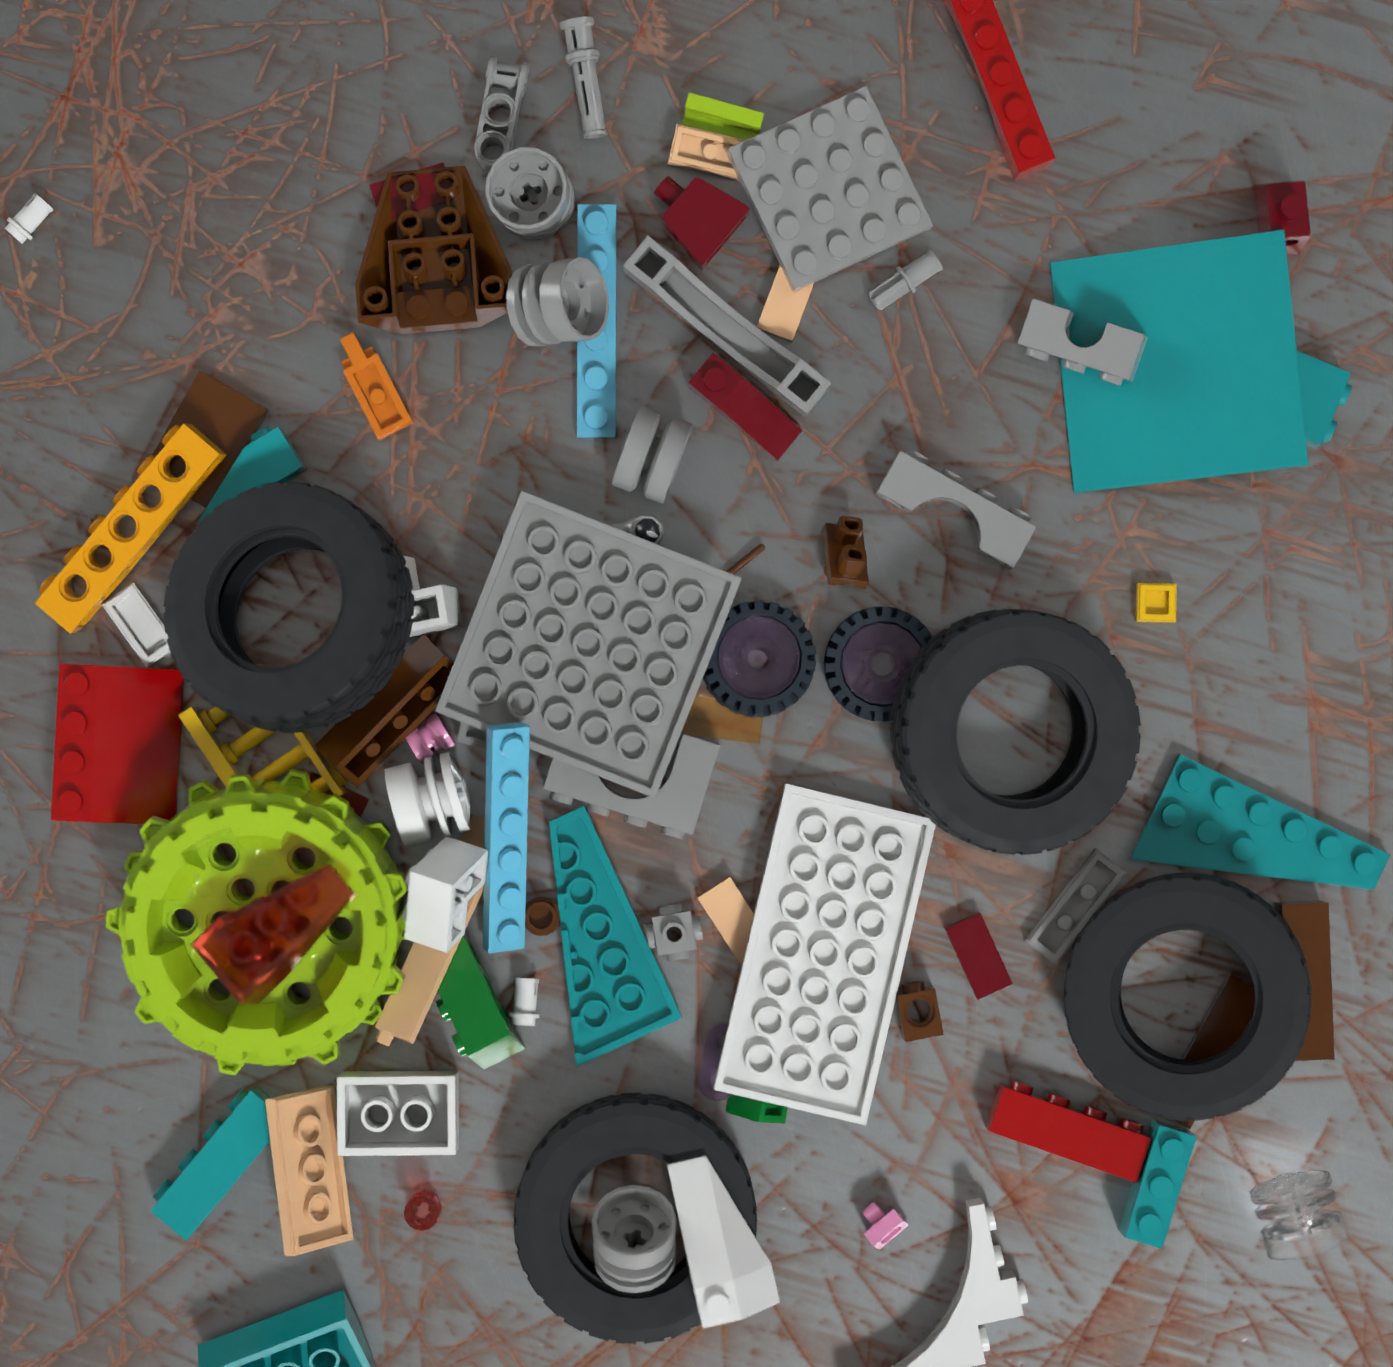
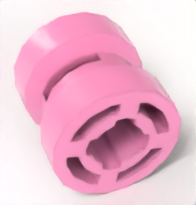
M437 712L426 717L422 727H416L406 737L409 746L421 764H424V758L432 757L433 759L435 750L439 751L441 749L446 751L456 745L451 733Z

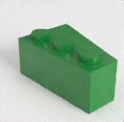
M464 935L440 984L438 993L441 999L436 1001V1005L445 1022L451 1020L457 1033L452 1035V1039L460 1055L464 1056L467 1054L469 1058L485 1070L526 1048L521 1039L514 1035L506 1018L509 1015L504 1005H500L491 986L492 982L470 939Z

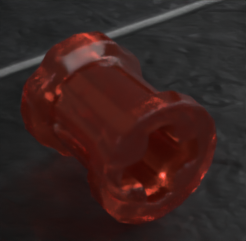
M426 1189L414 1193L404 1210L405 1220L408 1225L420 1231L433 1227L442 1211L439 1196L433 1191ZM422 1202L429 1204L428 1211L430 1213H427L424 1218L417 1216L418 1208L416 1207H419Z

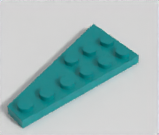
M1178 754L1128 859L1374 890L1390 854Z
M585 805L549 821L576 1067L682 1018V1014L651 948H649L645 934Z

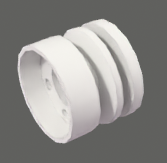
M450 751L439 754L442 772L437 771L432 757L424 758L425 776L418 777L411 762L384 769L392 812L405 847L431 841V822H438L445 837L452 835L450 817L453 816L460 832L471 830V803L462 771L456 765Z

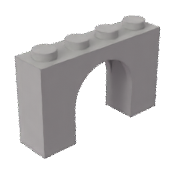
M683 734L671 774L665 784L658 790L656 798L650 796L632 798L619 795L612 791L603 782L601 777L552 758L543 789L551 791L549 798L568 805H572L573 798L588 803L586 809L588 811L609 817L610 810L625 814L624 822L646 828L647 822L663 826L662 834L683 840L685 833L690 835L694 833L720 745Z

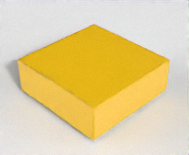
M1136 583L1135 622L1175 623L1177 584Z

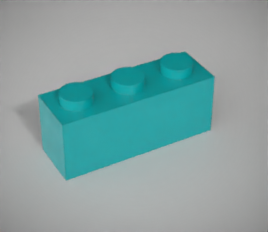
M1152 1119L1147 1133L1152 1140L1137 1183H1132L1118 1230L1127 1239L1163 1249L1197 1136L1188 1129Z

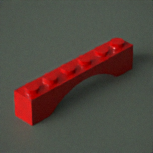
M943 0L961 34L976 69L990 108L1001 149L1014 181L1050 167L1056 159L993 0Z

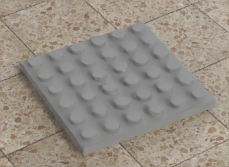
M521 491L435 712L486 732L489 725L524 722L530 726L529 749L656 798L742 578Z

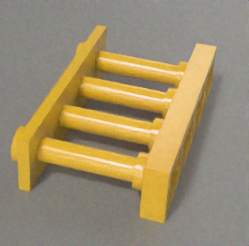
M190 707L178 715L225 787H227L229 778L232 775L242 774L235 764L240 761L239 756L275 733L255 727L229 744L226 741L222 744L214 731L218 729V723L230 716L228 713L216 707L210 711L206 709L200 711L198 707ZM303 730L302 733H294L300 742L298 746L253 776L250 775L252 780L266 779V781H273L310 757L321 774L320 778L311 783L312 789L322 793L331 789L333 794H338L341 797L347 793L343 785L348 783L347 779L332 766H329L306 730Z

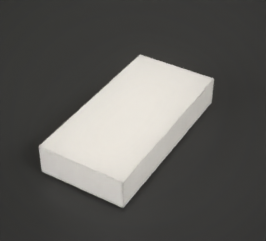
M132 582L102 604L146 668H150L170 653L164 622L135 582Z

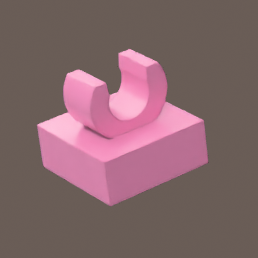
M874 1202L862 1211L864 1216L873 1225L864 1235L879 1250L909 1226L898 1211L892 1209L888 1214H885L878 1204Z

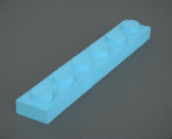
M577 204V257L587 258L598 267L605 280L609 300L607 322L601 334L592 340L577 342V438H616L617 206L616 204Z
M524 722L487 726L484 849L488 850L483 902V949L487 953L525 948L530 726Z

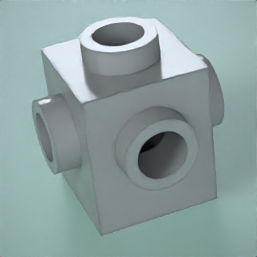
M681 903L658 907L659 913L652 914L653 924L645 925L649 948L657 947L658 956L666 955L667 961L690 958V951L697 950L696 940L703 939L700 917H692L690 908L682 909ZM676 926L681 929L682 936L679 940L672 941L667 937L666 933L670 927Z

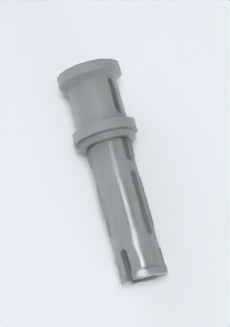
M590 16L571 18L559 23L560 29L565 32L568 54L565 55V61L568 63V66L573 68L583 139H593L608 135L595 64L599 61L600 53L594 46L591 26L595 23L594 18Z

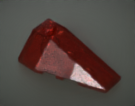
M327 864L288 883L285 887L267 896H261L234 912L230 911L218 917L190 945L240 1004H259L290 974L354 898L356 893L331 864Z

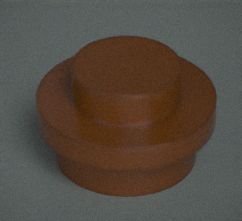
M536 897L526 904L525 928L530 933L545 936L557 929L560 923V914L556 902L547 897Z

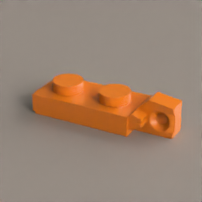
M354 332L341 338L340 341L349 357L341 361L344 368L343 373L377 439L380 441L414 424L379 354L375 352L372 346L364 350Z

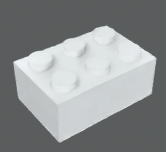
M459 1070L342 1071L337 1076V1156L456 1155L459 1149Z

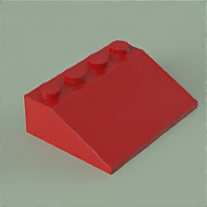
M59 663L51 820L146 824L153 816L170 820L177 814L182 720L178 715L183 711L184 678L179 670Z

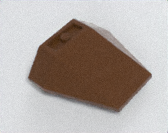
M455 166L388 172L355 283L358 323L399 334L478 328L508 313L506 293L509 280L512 277V269L466 167ZM441 172L435 177L434 184L437 194L442 199H445L446 202L416 212L413 211L412 202H415L420 196L419 182L413 175ZM401 176L396 181V190L401 201L407 203V211L401 213L397 218H391L390 182L392 177ZM444 180H449L451 187L443 189L440 187V184ZM406 183H411L415 187L411 192H403L401 190L402 186Z

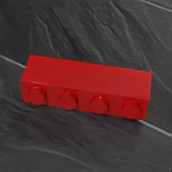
M1012 1079L1010 1085L1000 1082L985 1124L989 1132L1137 1183L1152 1140L1147 1133L1142 1132L1144 1125L1126 1118H1122L1120 1124L1106 1119L1107 1112L1089 1105H1085L1083 1111L1070 1107V1099L1051 1092L1048 1093L1047 1098L1032 1093L1033 1086Z

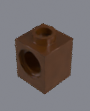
M924 980L902 984L903 991L897 992L895 1000L904 1041L909 1042L944 1035L935 988L932 985L925 986ZM918 999L926 1001L928 1003V1013L924 1018L915 1020L908 1016V1006L911 1002Z

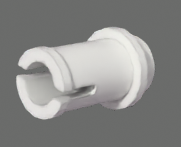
M34 193L32 198L13 219L10 217L7 219L9 224L4 229L22 244L27 238L31 241L33 239L31 236L33 231L54 209Z
M514 977L513 1012H509V1016L512 1017V1024L535 1026V1019L539 1018L540 1015L536 1014L539 979Z

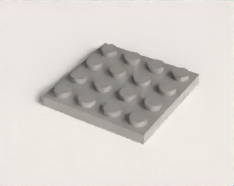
M867 86L730 147L726 151L793 292L933 227V223Z

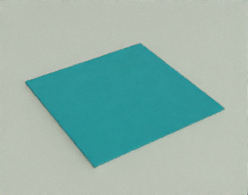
M1285 230L1050 262L1054 304L1074 313L1069 332L1071 340L1076 346L1090 347L1095 345L1102 338L1107 323L1144 334L1148 337L1133 382L1123 379L1121 386L1099 379L1101 371L1086 367L1084 374L1064 368L1062 367L1064 359L1060 358L1074 493L1309 465Z

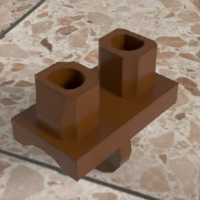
M841 516L837 524L825 523L822 529L825 552L823 569L827 576L828 585L851 584L860 589H866L869 578L862 519Z

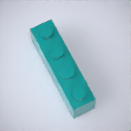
M257 1086L249 1093L242 1089L228 1105V1108L233 1111L224 1123L217 1119L202 1136L208 1141L199 1153L192 1149L177 1166L183 1172L175 1182L172 1183L167 1179L152 1196L158 1202L150 1211L185 1241L196 1231L270 1142L265 1099L271 1097Z

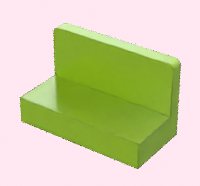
M689 92L682 125L748 140L760 134L764 113Z

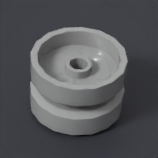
M641 405L632 427L628 428L617 457L618 465L613 477L612 486L632 492L636 489L643 471L647 472L648 476L643 489L645 498L664 504L683 456L693 424L674 417L668 421L662 438L656 437L661 423L660 412Z

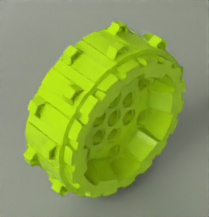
M292 769L282 782L266 781V779L252 780L249 774L232 775L229 778L227 787L221 790L207 780L191 786L188 789L189 805L183 811L177 813L170 820L153 816L139 830L146 849L132 850L129 853L123 867L129 873L123 889L125 890L123 902L106 912V928L121 937L123 949L121 957L128 978L134 984L141 997L134 1011L143 1024L161 1022L173 1033L172 1036L196 1051L200 1050L215 1056L221 1073L235 1076L245 1063L262 1064V1066L295 1065L299 1058L308 1055L323 1065L337 1059L340 1055V1038L348 1032L351 1033L361 1022L374 1025L384 1008L380 996L398 994L405 979L404 973L396 964L401 954L399 952L401 941L405 937L406 922L402 920L405 907L403 895L408 891L405 883V874L398 871L395 862H392L385 848L392 831L383 820L366 823L349 806V801L338 794L327 795L312 789L308 772ZM228 843L232 845L236 851V859L232 861L223 859L218 852L219 844ZM300 847L311 849L315 855V863L311 865L301 863L297 858V849ZM247 878L251 880L255 887V893L252 895L242 894L237 888V879ZM279 880L290 882L294 887V896H281L276 890V882ZM177 910H189L194 916V925H183L177 918ZM226 911L230 913L234 919L233 927H222L216 920V912ZM255 914H268L273 920V928L269 930L260 928L256 924ZM305 915L309 917L313 923V930L308 932L299 930L294 923L295 916ZM336 917L347 918L352 924V932L347 934L338 932L334 927L333 920ZM241 945L249 948L252 953V961H240L234 953V948ZM279 947L287 949L291 953L292 962L288 964L278 962L273 954L274 949ZM214 979H226L232 987V992L229 994L219 993L214 987ZM296 982L306 984L311 992L310 997H297L292 991V984Z

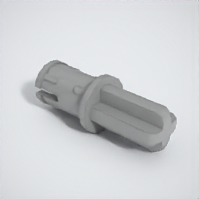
M928 249L926 253L905 267L901 268L898 266L895 268L896 273L871 289L868 296L878 310H883L906 293H915V287L935 273L942 271L943 267L936 255Z

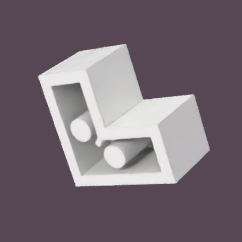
M404 556L406 560L405 567L409 568L413 584L411 593L414 595V615L411 616L413 625L410 638L464 626L458 589L442 584L420 589L415 558Z
M446 836L436 847L429 849L426 856L416 866H412L409 869L405 879L408 888V900L402 915L403 922H406L404 939L447 953L465 935L468 900L485 884L488 859L487 849Z

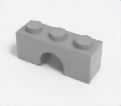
M1036 299L1032 300L1018 344L1027 347L1025 355L1046 362L1049 355L1064 359L1062 367L1084 374L1086 367L1101 371L1099 379L1121 386L1123 379L1133 382L1148 339L1146 335L1107 323L1102 338L1095 345L1078 347L1071 340L1069 332L1074 313Z

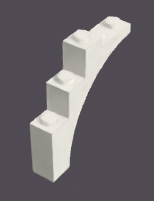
M981 1198L965 1201L969 1230L966 1263L958 1290L947 1312L922 1344L903 1360L890 1367H973L986 1364L984 1352L990 1351L986 1328H978V1325L1024 1316L1022 1304L1028 1303L1023 1279L1016 1281L1012 1270L999 1273L998 1269L1005 1268L1001 1247L1000 1245L993 1246L990 1231L997 1230L992 1206L985 1208Z

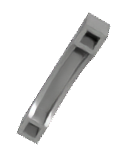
M648 235L623 265L626 275L804 418H806L829 389L830 381L800 357L780 345L739 314L689 271L677 258Z

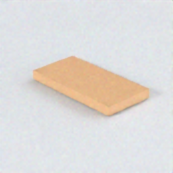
M334 1085L320 1086L265 1099L284 1255L297 1256L354 1240L343 1156H337V1103Z

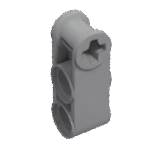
M490 56L485 78V93L475 140L477 162L488 173L493 163L498 159L489 160L482 155L487 146L499 145L504 150L502 155L513 150L522 98L527 87L529 75L528 62L517 65L500 62L495 56ZM505 107L511 113L505 121L496 122L489 117L493 109Z

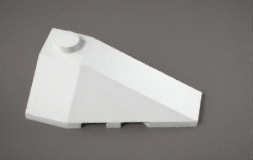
M707 1156L667 1164L702 1327L707 1328L742 1320L780 1303L771 1262L731 1199L730 1194Z

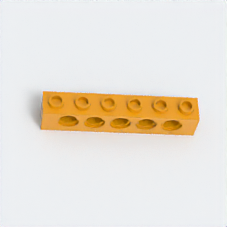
M183 423L181 427L175 425L162 439V443L165 445L156 457L150 455L145 459L137 470V473L140 475L131 487L125 485L112 500L115 507L106 517L102 514L91 524L87 530L91 536L82 546L79 544L75 545L64 557L63 562L66 566L57 576L54 574L50 575L38 589V592L42 595L35 604L70 634L80 632L102 604L110 597L227 456L223 450L192 424ZM177 455L181 456L186 463L184 474L178 478L170 471V462ZM152 485L156 486L161 493V500L155 507L148 505L145 500L146 490ZM127 515L131 516L136 522V531L131 537L125 536L120 527L122 519ZM101 545L108 547L111 552V561L106 567L100 565L96 559V552ZM76 575L82 576L87 584L86 591L82 596L76 595L72 590V580Z

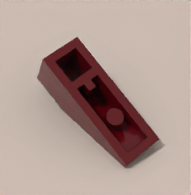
M714 353L710 355L688 382L690 390L777 461L802 432L796 424L745 378Z

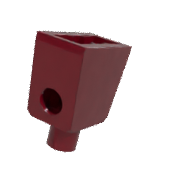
M667 176L653 193L669 206L668 210L661 217L662 225L701 270L708 265L750 215V208L746 204L697 176L685 189L671 177Z
M1284 181L1253 185L1258 233L1285 230V240H1290V242H1286L1287 256L1301 254L1310 238L1311 232L1305 181Z

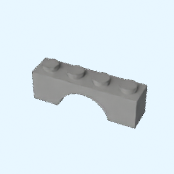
M909 449L907 454L900 451L875 495L908 513L917 506L934 500L949 501L960 506L969 514L976 527V551L1009 570L1013 569L1037 528L1029 523L1032 517L1013 506L1007 511L996 505L995 503L998 498L984 489L977 487L975 492L961 485L964 480L962 477L948 469L943 468L942 472L939 473L927 466L930 460L911 449Z

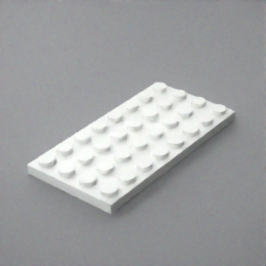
M784 784L714 1080V1090L866 1126L936 826L929 818Z

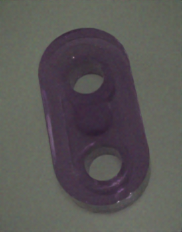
M728 1022L718 1023L709 1030L698 1075L700 1091L705 1097L714 1101L725 1100L732 1095L714 1090L710 1082V1077L717 1072L722 1047L718 1045V1039L726 1034Z

